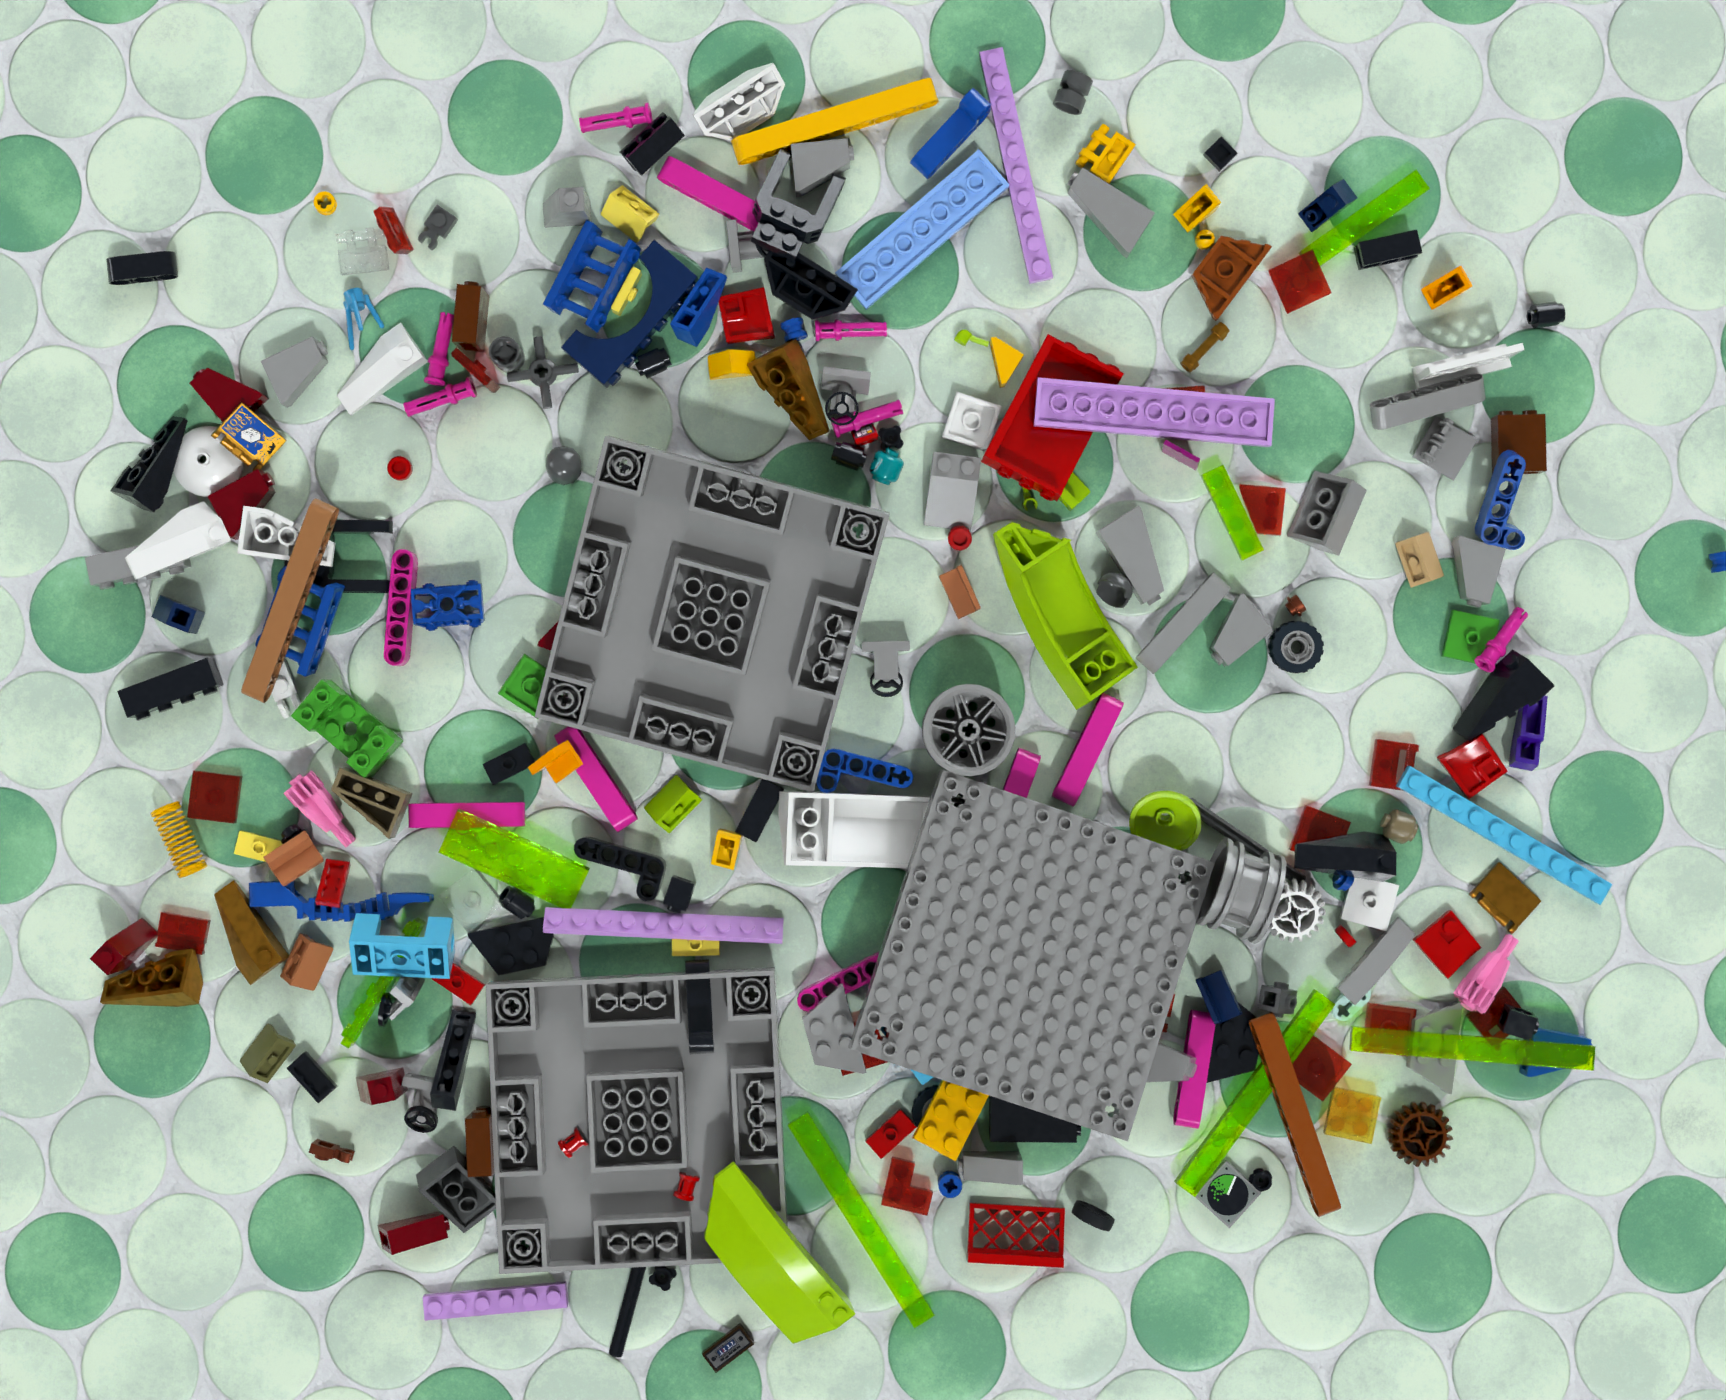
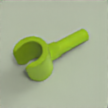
M968 330L959 331L954 339L963 346L968 341L986 347L989 345V341L975 337Z
M1022 487L1024 493L1023 509L1028 511L1026 503L1029 500L1033 501L1034 508L1036 509L1038 506L1037 501L1031 498L1028 489Z

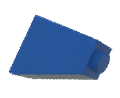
M1538 1028L1537 1033L1532 1035L1531 1041L1525 1039L1519 1073L1527 1077H1534L1586 1064L1593 1052L1592 1039L1581 1035Z

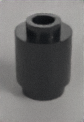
M1557 302L1531 305L1526 315L1527 322L1533 328L1556 326L1565 320V308L1562 303Z
M656 348L637 357L639 362L635 363L640 376L645 375L647 379L668 370L667 367L672 365L665 348Z
M844 441L842 443L836 442L831 460L836 461L838 465L857 471L859 467H864L868 454L864 453L865 448Z
M507 886L501 892L498 899L504 909L520 919L529 917L535 909L534 899L516 887Z

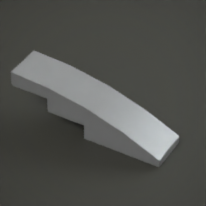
M1397 917L1388 926L1387 931H1384L1365 950L1366 954L1351 968L1352 971L1336 988L1352 1004L1356 1005L1390 968L1416 934Z

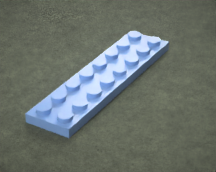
M978 149L836 271L835 275L858 289L854 297L867 310L1010 186L1009 183Z

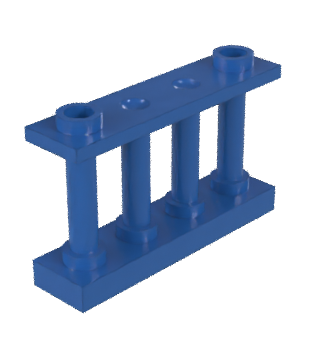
M586 220L543 305L558 315L561 314L563 309H567L587 318L585 324L598 333L600 328L605 325L607 315L633 265L638 261L641 248L630 239H628L624 247L601 237L603 231L594 223ZM597 245L620 255L614 268L590 258ZM586 266L609 276L603 289L580 279ZM574 288L598 297L592 310L569 300Z
M284 566L278 573L277 581L279 582L267 618L269 616L271 607L273 605L274 599L276 597L277 591L279 589L281 580L283 578L287 566ZM314 583L312 584L310 593L320 596V606L316 610L305 605L302 611L303 615L312 618L314 622L312 630L308 632L296 627L294 636L305 640V650L303 653H299L288 648L285 656L298 662L299 668L297 673L305 677L315 674L345 588V586L339 583L329 584L324 588ZM261 634L258 636V638H257V640H256V643H255V646H256V647H257L258 642H259V640H260Z

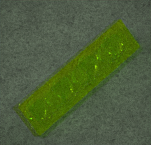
M1224 465L1202 474L1203 483L1240 560H1245L1263 551L1262 544Z

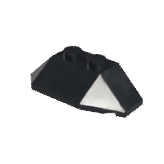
M770 250L764 258L772 295L812 320L845 311L858 291L852 285L798 253L795 262Z

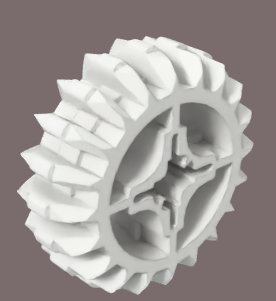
M1294 878L1291 884H1288L1287 880H1285L1280 901L1285 898V901L1277 907L1268 930L1271 929L1270 933L1272 936L1279 934V939L1282 941L1288 936V940L1291 943L1294 941V937H1297L1302 942V935L1306 934L1307 937L1311 938L1310 931L1318 932L1319 928L1316 924H1323L1324 920L1321 916L1326 914L1325 909L1322 908L1325 906V902L1323 899H1320V892L1315 891V887L1312 884L1307 886L1306 881L1302 880L1298 885L1297 880ZM1292 895L1303 896L1309 901L1295 900ZM1291 902L1294 907L1295 918H1293L1291 913ZM1309 914V916L1303 922H1301L1302 917ZM1279 919H1281V921H1286V920H1288V921L1292 922L1293 925H1292V926L1283 925V924L1279 923L1277 920H1279Z

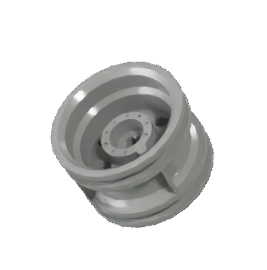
M963 684L942 692L931 702L922 721V737L928 754L936 764L958 775L976 776L995 769L1008 756L1015 740L1016 727L1014 716L1008 704L999 694L981 685ZM970 702L977 703L978 708L976 711L969 710L968 705ZM949 709L955 712V716L952 719L946 717V711ZM987 719H995V725L988 727L986 724ZM968 723H971L972 728H975V733H971L969 737H966L965 732H962V727H966ZM943 733L949 734L950 739L948 742L941 740ZM985 741L991 745L988 751H984L981 747V744ZM961 749L967 750L968 755L966 758L959 756Z
M1225 837L1219 842L1210 859L1215 864L1196 923L1201 926L1207 923V927L1212 930L1217 929L1221 924L1236 928V935L1239 939L1245 940L1248 938L1249 942L1256 944L1266 934L1276 913L1285 882L1286 859L1281 855L1274 857V854L1269 851L1264 852L1260 857L1245 853V847L1242 842L1236 841L1233 843L1230 838Z

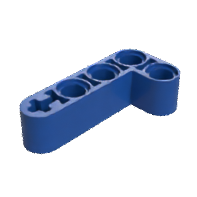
M972 88L960 101L959 108L914 155L910 164L927 179L932 177L986 119L990 113L991 104L978 91Z
M1512 450L1502 452L1497 459L1475 525V534L1488 545L1517 550L1523 546L1525 536L1515 525L1507 523L1526 463L1522 456ZM1515 460V463H1514V464H1510V465L1508 466V463H1509V462H1513V461ZM1508 481L1507 488L1500 491L1501 483ZM1500 504V510L1493 514L1491 512L1492 508ZM1493 527L1492 533L1484 536L1485 529ZM1515 532L1514 539L1507 541V536Z
M829 749L824 753L816 784L818 789L824 793L833 792L838 785L840 774L845 773L898 788H906L911 785L913 774L909 768L839 749ZM831 752H835L840 756V762L836 766H831L827 763V755ZM858 758L863 762L861 771L854 772L850 769L849 764L852 759ZM881 764L886 768L884 777L877 778L873 775L872 770L875 765ZM890 767L895 768L893 773L901 774L903 770L906 771V776L909 777V780L904 781L903 784H900L899 779L892 777V782L886 781L890 775ZM829 775L834 779L832 788L825 789L821 786L820 782L823 776Z

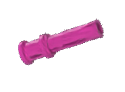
M649 103L634 108L626 106L623 108V111L579 118L582 133L624 125L633 128L637 124H650L653 122Z
M440 312L433 355L428 358L427 377H424L425 383L435 386H445V381H443L446 367L449 366L448 359L446 358L454 315L450 313L445 315V312Z
M835 319L834 322L815 320L816 341H820V339H835L839 341L842 340V337H887L886 322L842 323L839 319ZM862 328L874 329L873 331H853V329ZM822 329H833V331L822 332Z
M466 377L465 381L454 385L449 383L443 390L405 402L403 405L407 416L411 417L412 415L447 403L455 405L458 404L459 400L471 396L475 398L477 397V392L472 379ZM466 388V391L458 393L459 390ZM437 399V401L425 404L423 406H419L420 404L425 403L427 401Z
M898 399L894 402L859 412L852 423L844 426L831 422L835 436L839 438L841 434L853 430L858 432L862 426L902 415V405ZM847 415L836 419L831 417L832 420L838 423H846L851 420Z
M1515 607L1495 638L1487 641L1485 650L1474 660L1480 669L1486 672H1493L1495 670L1496 662L1506 654V646L1528 617V613L1524 612V609Z

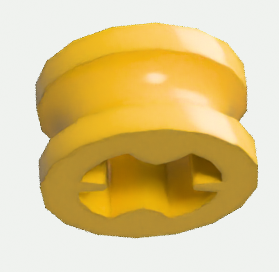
M326 191L320 192L314 198V206L320 214L325 216L331 215L336 210L337 202L331 193ZM325 198H327L331 205H327L323 209L320 202H324Z

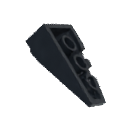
M172 416L154 436V444L146 450L143 449L138 454L141 457L133 468L128 465L110 491L143 510L155 512V510L159 509L164 502L163 498L168 492L188 420Z
M1363 831L1296 844L1294 868L1384 882L1396 876L1397 852L1389 839L1383 834Z

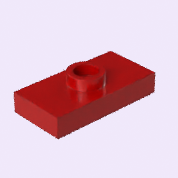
M326 859L315 899L316 905L340 908L351 866L350 862Z
M454 963L450 979L432 978V980L469 1005L474 1003L485 986L484 983Z
M900 1108L874 1131L865 1142L882 1159L916 1128V1125Z

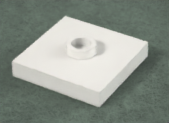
M956 392L942 438L986 452L1002 406Z
M1354 877L1352 886L1346 891L1339 918L1387 931L1399 885Z

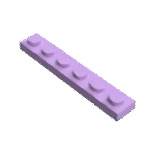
M566 1282L424 1294L423 1296L425 1321L568 1307Z

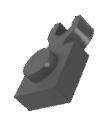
M436 205L424 222V225L429 229L419 235L418 241L423 243L426 238H431L428 248L434 250L438 244L437 238L441 236L446 239L458 219Z

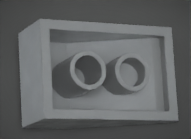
M941 452L933 453L924 526L952 529L955 526H965L971 532L981 458Z

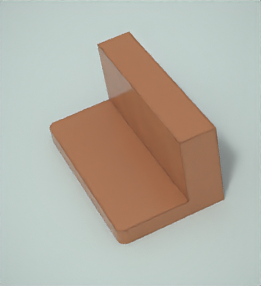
M962 565L939 576L958 619L981 609Z
M306 831L301 832L263 857L282 886L288 885L324 861Z
M300 933L280 977L291 986L314 991L333 952V948L329 945L318 943L308 935Z

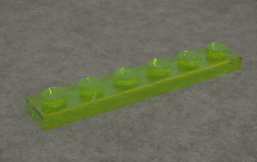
M1417 170L1413 171L1299 252V255L1311 272L1315 271L1430 189Z
M419 917L413 921L409 920L402 933L406 937H418L427 922ZM397 955L399 958H405L402 955ZM380 976L376 983H371L366 991L368 998L364 1004L360 1003L353 1014L356 1018L352 1024L348 1023L341 1034L344 1038L340 1044L350 1048L356 1043L394 976Z

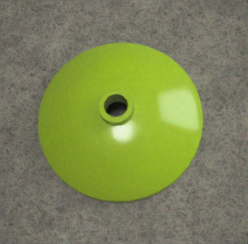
M1157 791L1144 796L1134 805L1129 817L1131 834L1180 851L1187 849L1196 841L1202 825L1200 811L1196 804L1185 795L1173 791Z

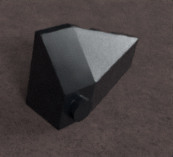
M1512 649L1495 665V670L1486 678L1453 727V730L1466 740L1471 741L1494 728L1496 722L1508 716L1511 718L1515 716V711L1528 704L1530 707L1536 704L1554 687V684L1528 658Z

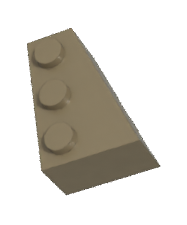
M347 767L339 768L331 788L332 792L365 817L370 824L378 828L388 839L396 837L413 794L372 777L364 778L357 771Z

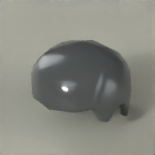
M566 446L555 447L547 455L546 470L549 477L555 483L568 485L574 483L580 477L581 460L573 448Z
M1107 573L1098 582L1097 595L1102 601L1112 607L1124 608L1132 597V585L1120 573Z

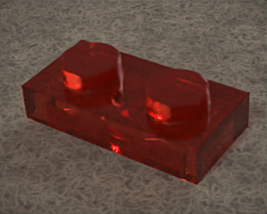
M380 206L373 212L377 218V225L383 230L387 239V245L393 253L409 254L414 249L394 208Z

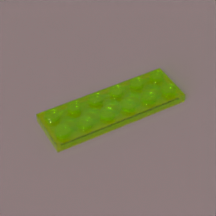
M461 809L457 810L438 852L560 908L572 907L590 869L583 864Z

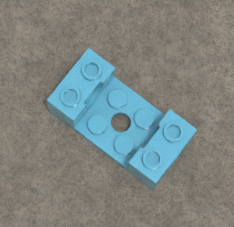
M356 913L349 938L353 975L450 979L455 955L453 918L428 917L424 937L380 935V914ZM397 955H402L405 958H399Z

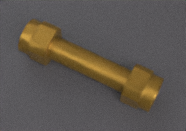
M1219 322L1211 329L1212 334L1193 354H1187L1180 364L1187 372L1191 373L1199 366L1198 361L1218 340L1223 341L1227 337L1230 330L1225 324Z

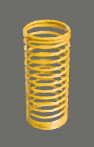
M179 801L162 806L150 814L151 817H155L153 821L157 822L155 826L159 827L157 831L161 832L160 836H165L162 838V841H167L164 846H169L166 851H171L168 855L173 856L170 860L175 861L173 866H177L175 870L179 871L177 873L178 878H183L206 868L208 865H206L207 863L203 859L182 867L189 862L203 857L201 854L180 862L189 856L201 852V850L178 857L187 851L199 847V845L176 852L185 846L195 843L197 840L172 848L195 836L191 835L170 843L192 832V830L168 838L190 827V825H187L173 832L166 833L175 827L187 823L188 821L186 820L174 826L164 828L173 822L185 818V815L160 824L184 812L179 811L158 819L167 813L180 809L182 806H180Z

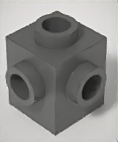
M1274 982V985H1261L1258 1009L1269 1011V1013L1272 1012L1275 1017L1283 1018L1284 1014H1294V1009L1297 1005V990L1289 989V984Z

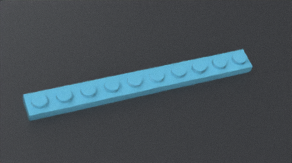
M1411 766L1406 767L1396 784V787L1596 904H1602L1612 886L1611 883Z

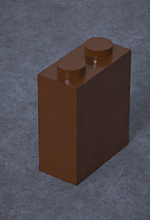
M465 281L464 285L457 284L452 342L460 350L484 352L489 295L477 282Z
M1537 410L1522 411V414L1514 415L1513 411L1498 412L1499 415L1492 417V474L1499 455L1506 450H1512L1524 458L1526 467L1523 474L1546 472L1545 414H1537ZM1514 460L1513 462H1509V463H1508V466H1509L1510 464H1514V463H1515V460Z
M479 1106L465 1118L468 1177L492 1176L494 1174L491 1106Z

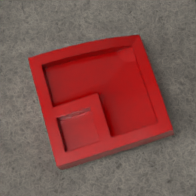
M764 287L720 297L719 306L728 345L745 341L775 339Z
M1483 734L1471 741L1467 740L1456 748L1437 757V760L1468 799L1508 772Z
M1448 910L1412 939L1447 979L1481 948L1451 910Z

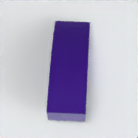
M1544 696L1530 707L1527 704L1518 709L1511 743L1509 767L1533 771L1539 766L1540 744L1544 741L1548 696Z

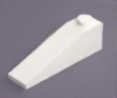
M399 323L379 338L337 394V397L351 416L428 363V360L402 323Z
M203 501L179 511L127 555L125 559L135 580L221 547L230 542L231 539L221 518Z
M243 506L237 553L289 561L302 526L269 509ZM328 541L320 565L333 566L335 542Z

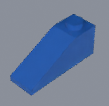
M709 268L705 269L670 323L677 339L695 347L699 345L710 327L727 280L726 275Z

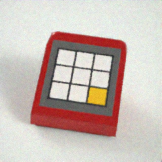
M873 424L862 426L858 432L851 431L856 446L860 447L878 440V433Z

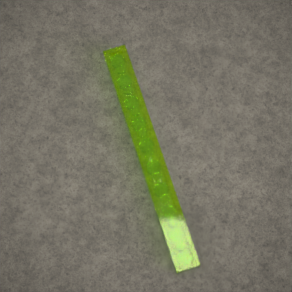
M1315 989L1282 1032L1292 1064L1335 1006L1332 1001ZM1262 1061L1174 1180L1177 1185L1194 1197L1199 1193L1271 1094L1272 1090Z
M1351 1026L1350 1051L1594 1071L1595 1046L1361 1026Z
M807 1111L788 1123L789 1129L913 1327L916 1328L935 1316L932 1308L810 1113Z

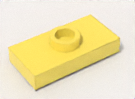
M635 267L631 268L611 306L614 314L621 316L628 301L632 302L638 292L636 286L642 276L641 270Z
M241 830L238 834L234 854L266 862L263 857L283 844L281 840Z
M672 939V956L720 955V941Z

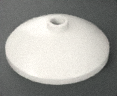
M214 426L197 427L183 436L174 467V474L178 482L187 491L202 497H208L210 494L240 479L244 469V463L220 444V441L226 435L221 432L216 439L211 436L218 428ZM205 455L206 462L201 464L200 458Z

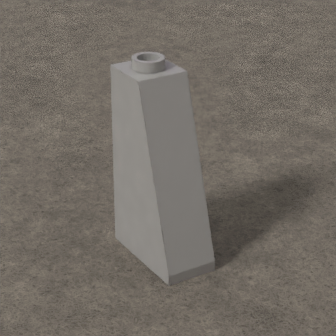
M1082 167L1079 174L1074 172L1067 184L1070 186L1068 195L1115 248L1127 258L1155 212Z
M1137 506L1097 531L1096 534L1121 574L1130 581L1133 593L1142 605L1147 602L1148 605H1151L1161 599L1159 594L1164 591L1143 513L1140 506Z

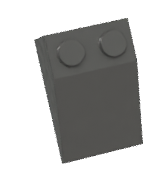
M455 1146L451 1147L416 1174L419 1192L463 1233L496 1209L495 1193L482 1177L467 1176V1158Z

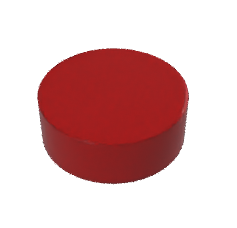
M396 456L389 461L387 470L392 478L403 481L411 476L413 467L411 462L405 457Z
M965 526L953 527L948 534L950 546L959 551L967 549L972 542L970 530Z
M1341 924L1334 929V932L1348 947L1351 948L1357 943Z

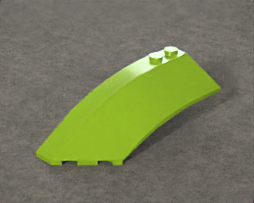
M1011 522L993 534L1007 586L1036 649L1077 710L1133 672L1138 666L1112 630L1092 595L1070 544L1071 540L1064 537L1062 539L1052 537L1050 533L1034 528L1029 530L1020 527L1021 524Z
M733 1161L717 1173L713 1179L712 1198H710L707 1214L708 1222L704 1238L736 1281L783 1334L794 1344L835 1330L853 1317L855 1311L849 1297L809 1254L764 1198L761 1191Z

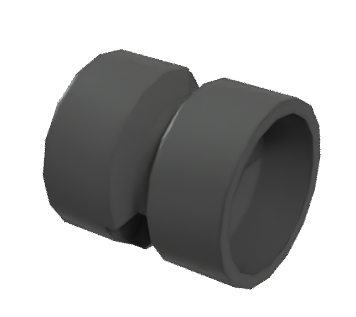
M1066 70L1060 82L1062 89L1057 90L1053 105L1068 114L1080 115L1086 102L1084 96H1088L1093 80L1078 71Z
M502 336L496 338L489 347L490 359L504 372H516L525 362L523 349L510 337Z

